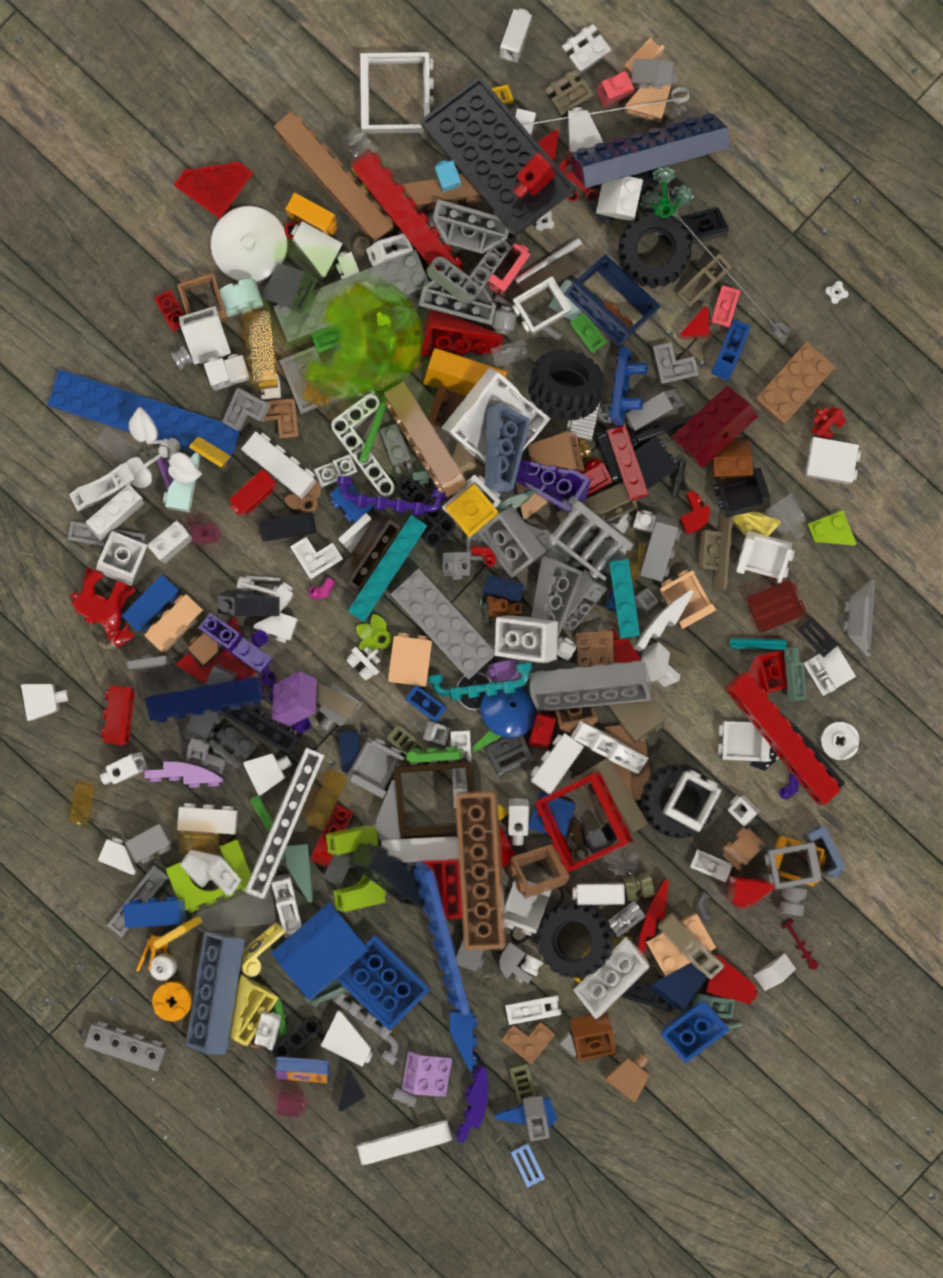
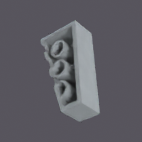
M542 556L531 618L558 621V640L583 572L557 560Z

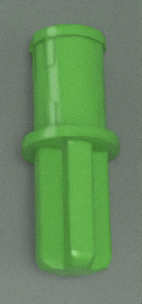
M278 998L271 1009L273 1013L281 1016L277 1037H284L288 1034L285 1022L286 1014L283 1012L281 998Z

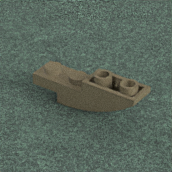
M673 913L658 925L659 929L685 957L710 979L725 967Z

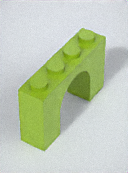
M364 825L326 834L328 853L340 855L353 852L360 843L366 845L371 843L378 847V831L375 826ZM365 875L356 885L333 891L335 908L342 912L385 903L386 891Z
M237 839L220 846V850L225 862L241 879L235 890L241 888L244 891L252 870L240 840ZM181 862L166 868L178 900L185 899V911L188 910V913L198 910V905L206 903V906L217 902L216 898L224 896V899L230 897L220 888L205 890L199 887L180 866Z

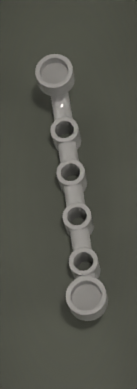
M341 994L332 998L331 1000L390 1043V1051L385 1050L381 1057L394 1065L398 1060L395 1056L399 1045L397 1040L391 1035L392 1030L389 1031L384 1025L380 1027L376 1024L375 1021L377 1019L370 1013L364 1015L360 1012L362 1007L354 1001L348 1003L344 1000L346 995Z

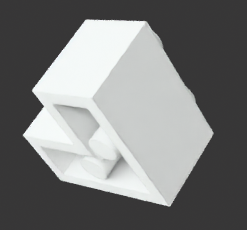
M233 354L228 356V360L225 361L223 358L213 357L207 360L208 363H204L210 385L214 391L251 380L243 355Z

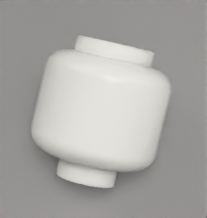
M160 954L152 960L150 973L155 979L167 980L176 972L177 962L169 954Z

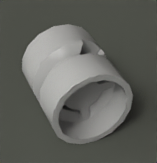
M794 886L782 888L781 896L784 899L780 901L778 912L803 916L805 905L802 901L806 900L808 889Z

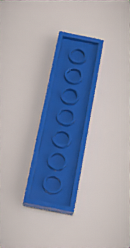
M418 861L414 863L415 870H413L415 879L420 882L421 887L418 888L421 899L425 900L423 910L426 917H429L428 929L434 936L432 944L434 950L439 955L437 959L439 968L444 973L442 981L449 992L446 996L449 1004H453L454 1009L464 1016L469 1014L470 1010L434 874L423 861Z

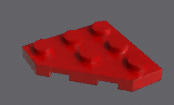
M238 161L230 162V164L211 165L204 168L184 170L173 186L215 217L221 219L254 173Z

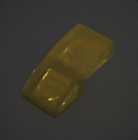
M646 542L637 543V561L630 562L632 582L636 580L641 571L645 557Z
M75 783L73 802L70 809V823L89 824L95 791L94 784Z

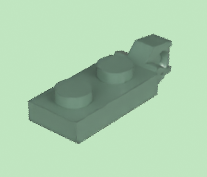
M786 648L784 650L789 701L806 700L804 665L800 661L798 648Z

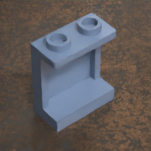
M819 825L804 832L806 840L812 842L819 839L823 849H825L831 867L823 870V874L832 878L843 874L842 870L846 869L826 826Z

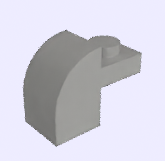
M511 941L508 942L500 955V969L507 979L511 973H514L513 978L522 984L524 981L529 983L532 975L518 966L526 953Z

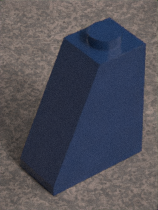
M689 963L655 982L649 988L678 1011H682L687 1007L707 976L692 963Z

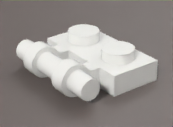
M594 24L588 28L584 27L581 33L574 38L570 37L562 45L565 52L570 49L574 51L569 56V59L579 73H582L611 52V48L601 35L593 38L591 35L597 31ZM586 39L588 43L580 48L578 43Z

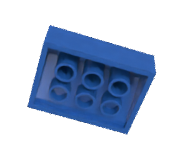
M329 902L272 951L271 954L308 1000L311 1001L369 949L340 911L336 910Z
M375 933L365 944L369 950L336 979L390 1031L427 994L431 986L390 945Z

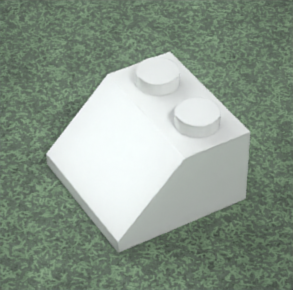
M627 176L602 183L596 214L628 221L634 220L643 180Z
M111 531L97 563L96 571L132 586L147 545Z

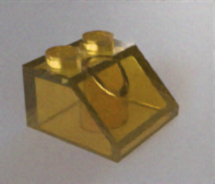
M179 831V852L184 854V858L190 850L220 856L221 833Z

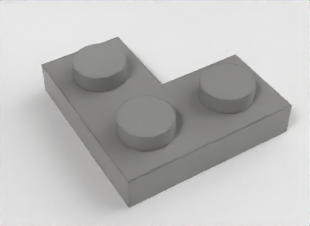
M672 343L652 347L661 385L699 376L695 357L676 361Z
M237 388L222 422L235 430L241 431L247 415L263 422L271 404L242 388Z
M191 738L188 745L186 762L222 775L226 760L218 755L208 754V744L202 740Z

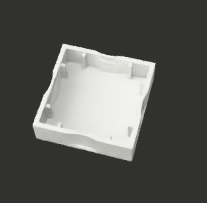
M491 368L486 371L442 426V429L484 466L486 457L487 408L502 404L531 419L523 450L536 438L550 420L532 402L525 399L505 377Z

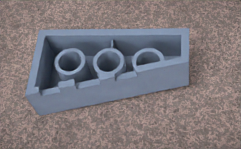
M502 404L487 408L485 486L498 493L513 490L531 420Z

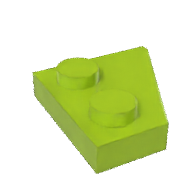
M843 510L807 524L812 540L815 543L856 545Z

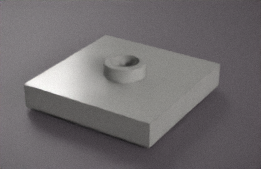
M154 655L142 656L143 659L127 662L128 668L131 670L171 664L170 657H154Z

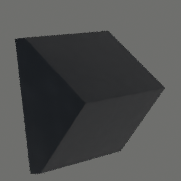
M719 207L682 217V221L701 242L726 236L729 231V227ZM684 225L685 230L687 229L690 234L689 239L692 241V245L700 243Z

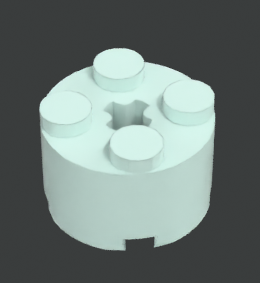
M255 279L238 281L239 284L233 285L231 283L219 290L227 317L235 316L238 313L247 315L252 313V309L260 308L264 305Z

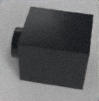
M609 823L597 827L583 836L585 845L591 854L609 847L618 840Z

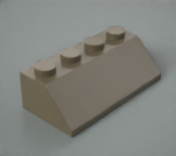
M608 758L572 778L573 783L600 771L630 835L648 824ZM591 782L577 788L599 826L609 823L612 828Z

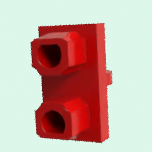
M834 406L830 410L825 407L822 411L816 408L814 413L817 416L813 419L816 425L810 432L822 439L829 440L833 436V432L829 427L834 424L837 428H841L846 423L842 415L844 413L841 408L837 409Z

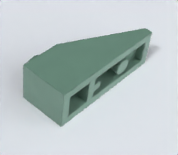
M309 844L286 845L282 861H286L287 868L307 901L313 902Z

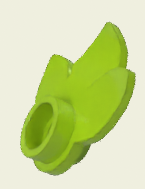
M373 614L370 624L356 626L359 637L363 639L359 645L361 650H364L366 647H369L371 651H374L376 648L385 649L391 644L392 638L390 633L386 631L387 625L384 619ZM380 636H385L386 640L384 643L378 641Z

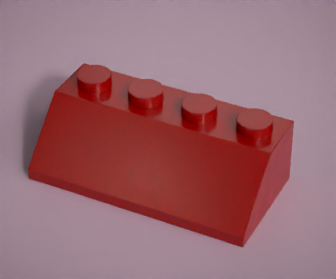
M729 875L725 898L735 907L747 908L748 905H754L775 888V884L763 879Z

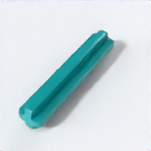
M731 638L729 641L731 649L785 650L787 646L785 639Z

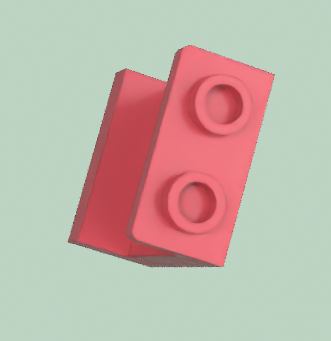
M514 243L510 252L518 257L517 261L503 280L492 274L486 286L502 297L530 257L529 249L521 243L519 245Z

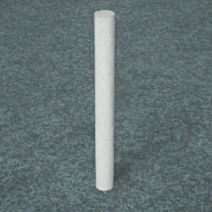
M580 239L573 240L516 277L514 280L517 285L582 244Z

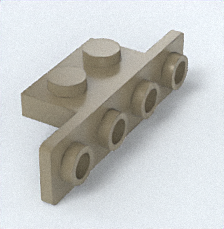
M724 513L719 514L718 532L702 530L698 568L714 570V590H726L728 584L733 516L725 517Z

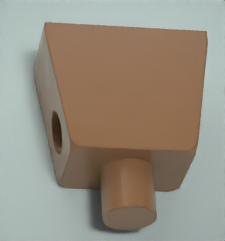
M642 1053L638 1055L635 1061L627 1056L605 1076V1080L633 1102H636L650 1075L643 1069L650 1059Z

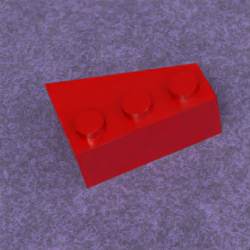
M459 858L423 860L433 871L445 919L463 918Z

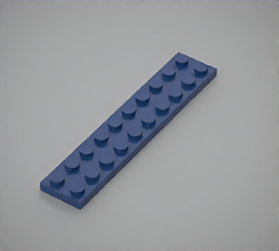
M60 369L47 404L49 407L131 433L129 430L130 419L136 410L141 407L157 429L156 440L175 438L179 441L181 450L197 453L190 449L189 446L197 437H201L230 455L227 465H230L241 432L223 422Z

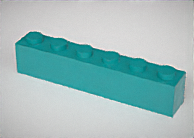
M410 516L349 608L348 612L362 622H366L428 528L426 524L414 516Z

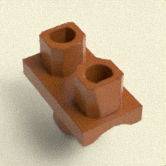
M488 597L489 609L487 616L496 619V617L506 615L518 616L522 614L521 603Z

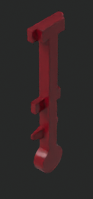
M791 919L781 925L782 929L787 927L798 944L795 948L796 950H802L804 955L801 958H807L808 967L811 970L817 969V961L812 960L810 957L812 951H806L804 947L806 942L803 941L801 943L791 927L794 921Z

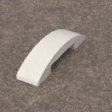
M451 731V746L463 749L464 757L471 760L470 731ZM465 768L452 769L454 808H456L455 795L458 792H468Z

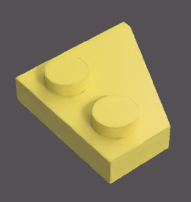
M756 511L733 517V525L745 536L747 531L769 536L781 523L780 520Z

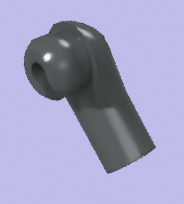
M703 891L695 904V911L700 920L708 921L711 918V913L708 912L706 904L710 895Z

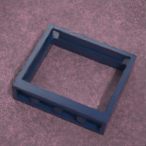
M606 254L579 276L564 293L574 305L619 347L649 321L661 307ZM597 272L644 315L630 329L583 285Z

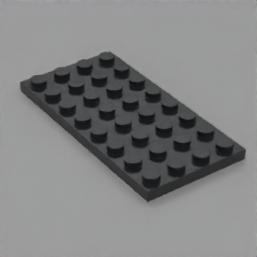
M478 76L419 121L420 125L447 157L454 161L458 170L515 237L576 191L575 186L481 76ZM539 153L552 166L556 176L536 195L532 196L527 192L520 199L513 192L520 184L517 175Z

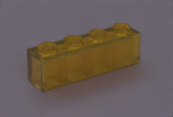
M270 311L247 313V321H244L245 332H249V338H246L247 349H250L251 355H247L248 365L252 366V372H249L250 384L254 383L255 390L278 388Z

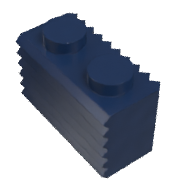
M489 574L486 578L483 594L520 603L524 584L516 583V581L513 582L512 580L509 582L505 578L501 579V577L498 578Z

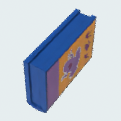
M276 1058L277 1067H275L277 1080L315 1083L329 1082V1061Z

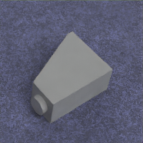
M675 389L664 391L645 402L642 410H632L626 413L628 417L627 422L636 431L683 407L684 404Z

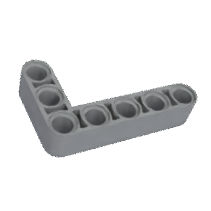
M509 230L508 235L511 239L507 237L506 240L489 249L470 276L443 257H437L432 261L427 269V274L433 281L461 302L471 303L518 240L520 234L515 237ZM435 266L439 267L441 271H438Z

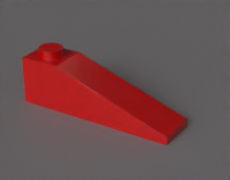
M428 310L423 326L420 354L432 356L434 348L459 356L470 352L475 354L498 353L504 336L452 315Z

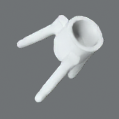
M246 575V577L240 576L236 590L252 593L253 590L277 595V591L256 586L254 581L279 582L281 579Z

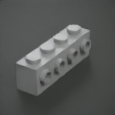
M102 1021L94 1022L91 1025L84 1047L155 1071L160 1069L167 1049L166 1046H163V1042L155 1039L152 1042L148 1041L144 1035L138 1033L131 1035L127 1033L126 1029L116 1027V1029L110 1028L108 1023Z

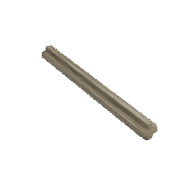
M599 603L592 607L591 612L619 628L616 613ZM639 628V630H640V636H641V634H642V632H643L644 630L641 629V628ZM650 638L647 645L659 642L670 652L669 658L683 666L687 665L690 659L687 655L658 638Z

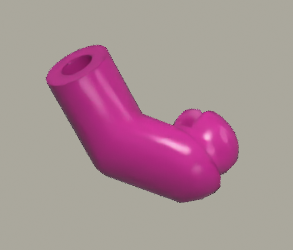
M327 578L323 586L310 588L309 596L315 600L328 597L335 581Z

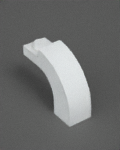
M123 463L104 477L78 487L69 495L77 511H81L118 494L127 485H131V482L135 479L127 463Z

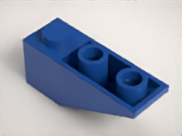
M450 1010V1034L469 1071H473V1066H477V1054H473V1047H477V1035H473V1027H477V1016H473V1011L463 1016L459 1011Z

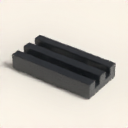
M813 617L798 629V632L823 658L838 646ZM811 623L831 644L830 647L809 626ZM805 628H806V629L813 635V637L826 649L825 652H824V651L815 643V641L804 631Z

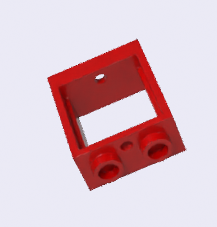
M262 469L229 499L232 503L230 507L238 516L242 514L246 517L279 486Z

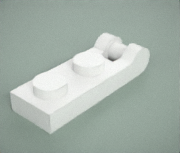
M553 995L505 1005L509 1025L561 1015V1008L558 1007L559 996ZM550 1003L551 1010L546 1011L544 1004Z

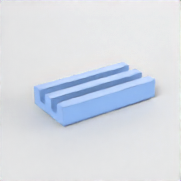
M528 1143L511 1151L527 1188L545 1179ZM525 1149L527 1150L537 1170V1173L539 1175V1177L537 1178L535 1177L531 1169V1166L523 1152V1150ZM517 1153H520L526 1165V1168L532 1178L531 1181L528 1180L526 1173L516 1155Z

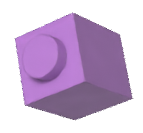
M515 659L488 665L487 674L492 683L519 678Z

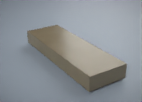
M567 254L523 281L519 286L523 293L552 276L558 284L578 270ZM548 287L542 290L541 292L537 293L536 295L532 296L531 298H529L528 301L534 299L543 292L547 291Z

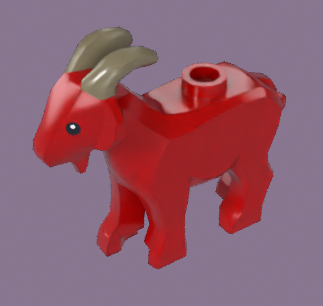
M87 567L83 579L82 592H75L70 595L73 598L72 606L78 614L84 616V621L93 625L95 622H98L104 626L109 644L98 642V645L104 650L111 651L125 645L134 638V634L129 631V624L123 630H120V623L124 604L128 597L134 594L137 589L116 581L113 591L107 599L95 593V584L102 580L104 575Z

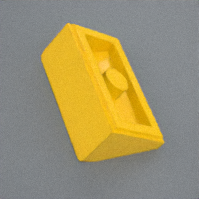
M197 437L189 446L190 449L221 468H224L230 459V455L201 437Z

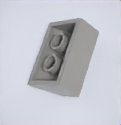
M513 506L499 513L477 532L485 544L492 549L497 560L511 578L546 553V550Z

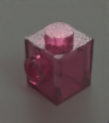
M214 523L191 526L194 546L218 544V539H221L220 528L216 527Z

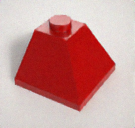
M782 650L755 656L748 673L755 677L759 688L764 689L767 693L788 688Z

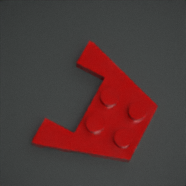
M233 617L226 624L243 637L237 619ZM226 650L203 668L190 653L176 663L177 666L205 684L213 666L219 664L238 673L237 679L239 682L235 690L256 674L254 669L243 664Z

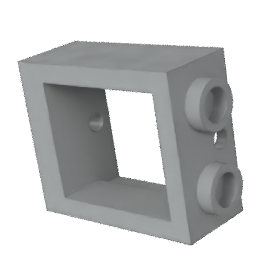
M815 842L766 850L767 855H764L766 867H770L771 874H768V880L775 884L774 889L822 881ZM806 849L811 877L780 883L774 855Z

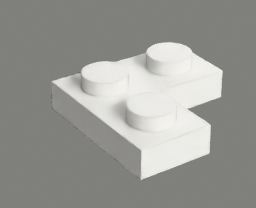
M307 537L290 546L310 579L343 560L333 543L317 553Z

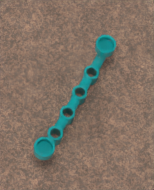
M531 662L516 664L517 673L521 672V678L518 680L443 689L440 686V682H443L442 674L429 675L427 680L428 684H432L434 691L438 695L450 696L451 700L462 699L464 694H468V698L479 697V692H486V696L498 694L497 690H504V694L516 692L515 688L527 683L529 671L532 670Z

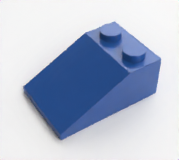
M703 1000L667 1023L660 1035L686 1064L730 1029L710 1005Z

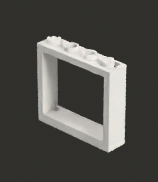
M429 52L360 53L362 134L427 133L420 124L369 125V64L424 63L425 117L430 113V108H434V97L430 96V89H433V77L429 76V70H433V59H429Z

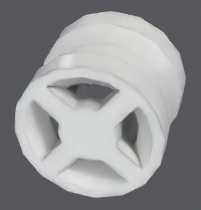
M526 954V960L521 964L520 968L537 976L538 969L544 962L532 955Z

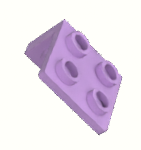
M408 1051L402 1090L416 1095L445 1097L452 1059L424 1056Z

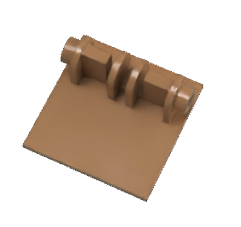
M613 631L576 633L578 667L614 664Z

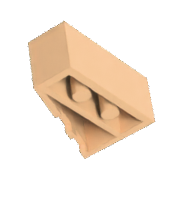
M187 594L179 596L174 602L175 606L170 610L167 609L162 614L161 619L154 623L144 635L161 652L166 653L204 612Z

